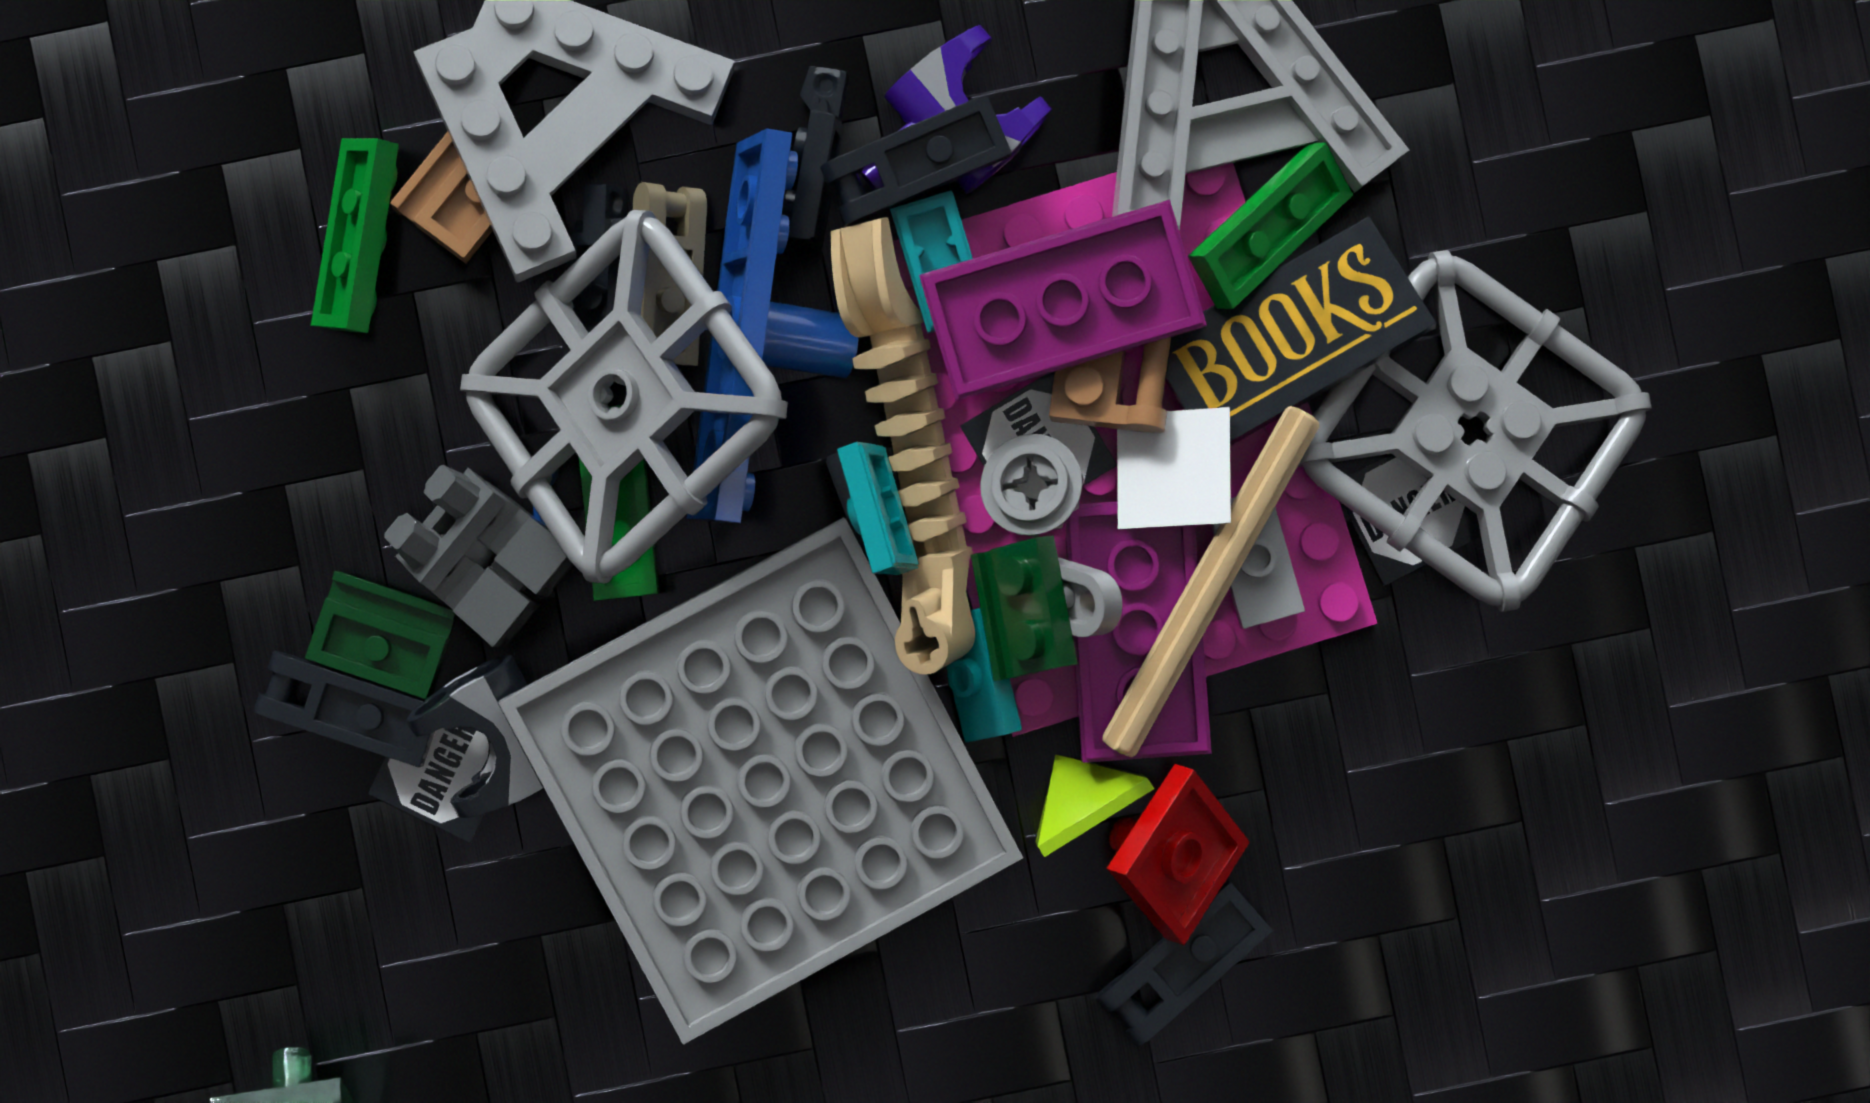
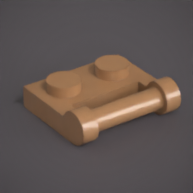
M1171 337L1144 345L1136 405H1119L1126 351L1056 371L1049 411L1050 420L1059 423L1148 433L1164 432L1167 411L1161 407Z

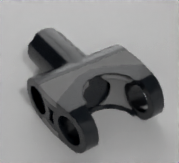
M510 654L494 658L453 679L419 704L406 720L416 737L433 733L441 728L447 731L457 727L473 728L487 737L489 750L485 764L471 778L472 783L455 793L450 800L452 807L460 818H470L489 813L518 802L544 788L498 703L499 700L528 685L513 656Z

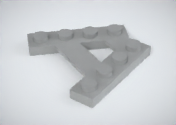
M485 0L473 28L413 51L418 68L517 283L576 259V250L551 196L647 102L712 125L734 72V60L571 0ZM530 58L585 79L523 138L500 88V85L515 70Z
M1135 0L1112 217L1170 199L1180 231L1185 174L1285 151L1310 143L1326 142L1347 184L1354 193L1409 151L1405 143L1292 0ZM1238 43L1272 87L1271 89L1192 107L1198 52Z

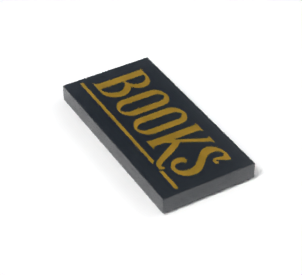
M1368 216L1274 270L1234 309H1217L1213 305L1204 310L1203 314L1207 327L1171 337L1165 381L1183 410L1230 407V446L1279 419L1287 407H1300L1434 330L1436 322Z

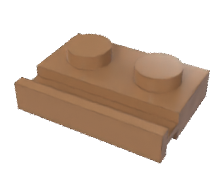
M447 132L390 204L393 210L405 216L417 228L467 264L492 233L493 229L452 139Z

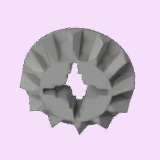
M1025 434L1006 441L992 453L982 472L980 490L985 509L998 525L1011 534L1016 533L1038 537L1040 534L1053 529H1062L1064 522L1072 512L1079 509V499L1085 482L1077 458L1068 447L1047 435ZM1031 461H1033V466L1037 469L1038 476L1043 481H1051L1053 484H1057L1050 485L1049 489L1039 491L1038 501L1035 502V510H1033L1028 497L1024 493L1015 492L1013 489L1007 490L1008 488H1017L1018 484H1024L1028 481Z

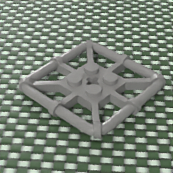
M649 210L630 211L627 217L607 230L555 282L546 281L534 293L536 300L478 356L471 366L469 374H462L460 391L466 392L467 402L473 416L513 475L511 485L519 497L530 500L569 561L583 573L586 581L592 583H608L613 576L629 568L687 513L696 515L708 503L706 496L767 441L776 429L779 419H786L788 402L781 400V391L774 376L731 317L732 306L721 291L713 292L672 232L656 219L654 213ZM650 248L691 304V307L658 338L641 316ZM620 255L614 308L588 333L572 310L574 308L572 300ZM549 322L553 323L571 350L540 380L495 376ZM708 329L751 389L754 397L694 392L673 360L701 333ZM613 382L626 385L627 395L622 407L609 409L608 403L614 397L610 386ZM492 395L540 398L561 430L531 457L495 403ZM694 411L752 416L743 427L688 477L663 442ZM575 452L592 475L585 536L550 485L552 474ZM645 458L669 495L612 547L620 480Z
M1448 250L1430 252L1428 260L1423 261L1411 272L1408 279L1422 301L1430 289H1432L1445 356L1426 383L1390 359L1388 355L1331 388L1312 415L1319 422V429L1297 467H1303L1305 473L1318 487L1389 536L1386 543L1397 551L1401 552L1404 548L1474 598L1489 605L1497 606L1500 612L1517 610L1520 607L1521 601H1524L1537 589L1581 521H1590L1598 509L1599 505L1595 500L1639 436L1646 420V411L1652 409L1650 396L1647 392H1641L1639 385L1627 373L1559 326L1560 318L1548 309L1541 313L1474 264L1457 256H1452ZM1454 284L1462 287L1526 333L1501 371L1467 348ZM1543 345L1611 393L1615 399L1552 408L1516 382ZM1372 374L1412 402L1391 434L1334 443L1326 442ZM1462 416L1470 420L1474 416L1478 417L1484 423L1483 430L1487 434L1486 441L1483 442L1477 439L1470 446L1465 444L1461 440L1464 429L1458 424L1459 418ZM1619 417L1618 422L1574 487L1567 485L1532 460L1551 430L1555 427ZM1391 453L1424 476L1427 481L1402 515L1331 463ZM1518 479H1520L1560 508L1521 567L1514 574L1511 568L1499 507ZM1442 491H1445L1477 514L1489 576L1420 528L1423 519Z

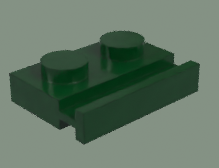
M1054 535L1035 537L990 549L987 552L971 554L993 680L1013 679L1078 664Z
M335 571L328 598H325L305 659L423 699L430 697L450 642L454 623L458 619L453 609L341 571Z

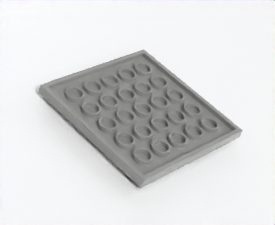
M845 518L815 532L498 702L682 1044L693 1040L1023 859L928 675L912 672L900 661L896 652L895 636L901 623L875 574H872L870 564Z

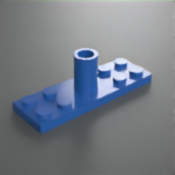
M767 128L736 143L717 291H721L731 304V317L766 366L847 378L854 365L852 358L856 357L859 337L850 334L840 317V313L770 302L776 254L784 252L789 236V217L782 215L785 190H791L794 185L798 168V154L796 151H790L791 132ZM711 334L703 393L754 397L751 389ZM701 412L693 472L743 427L752 416ZM749 457L706 496L707 505L696 515L687 513V519L741 523L742 511L748 512L750 510L755 492L754 473L747 472Z

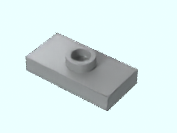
M1236 497L1231 498V505ZM1276 508L1273 509L1229 588L1241 629L1305 611ZM1211 524L1214 535L1221 524Z

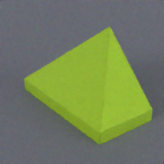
M1056 754L1035 842L1043 856L1046 857L1154 788L1143 774L1091 762L1083 763L1082 760Z

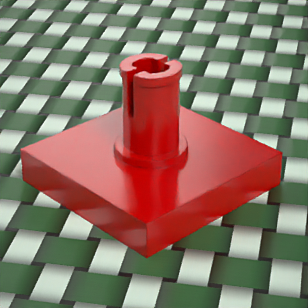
M1174 764L1138 821L1124 816L1114 824L1110 832L1109 843L1111 848L1116 850V855L1106 869L1165 939L1185 945L1250 841L1195 770Z

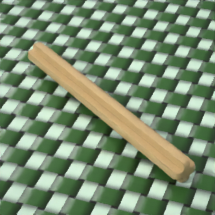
M1289 406L1281 415L1231 505V523H1221L1106 728L1102 741L1112 749L1129 757L1135 756L1318 431L1319 422L1309 413L1297 407Z

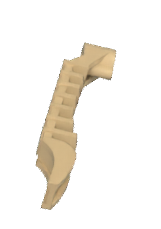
M885 217L831 231V261L837 306L845 327L855 337L870 336L872 349L857 355L852 360L855 369H877L880 385L865 391L867 402L884 403L887 420L875 425L877 436L891 437L894 455L888 458L892 471L898 472L901 490L898 493L902 506H905L908 528L919 562L917 569L902 574L901 625L896 631L895 636L896 652L905 667L912 672L926 675L934 673L965 656L974 644L975 627L966 594L969 559L973 551L972 547L967 546L962 526V524L967 522L965 512H959L955 490L960 487L958 478L952 477L948 455L952 453L951 444L945 443L941 420L945 419L943 408H938L934 385L938 384L936 373H931L927 351L931 349L929 339H924L921 311L911 300L900 276L889 219Z

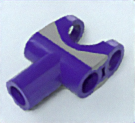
M981 25L961 33L929 53L886 92L884 98L906 123L900 130L968 101L963 92L964 77L973 66L971 61L992 41L991 36ZM1040 96L1022 110L1017 107L1007 114L996 115L1011 149L1012 156L955 182L966 194L975 190L1018 153L1048 118L1053 109ZM875 166L860 173L873 191L884 187Z

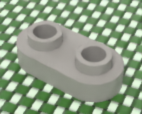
M1058 557L1072 635L1089 637L1111 632L1117 626L1122 614V596L1116 581L1102 570Z

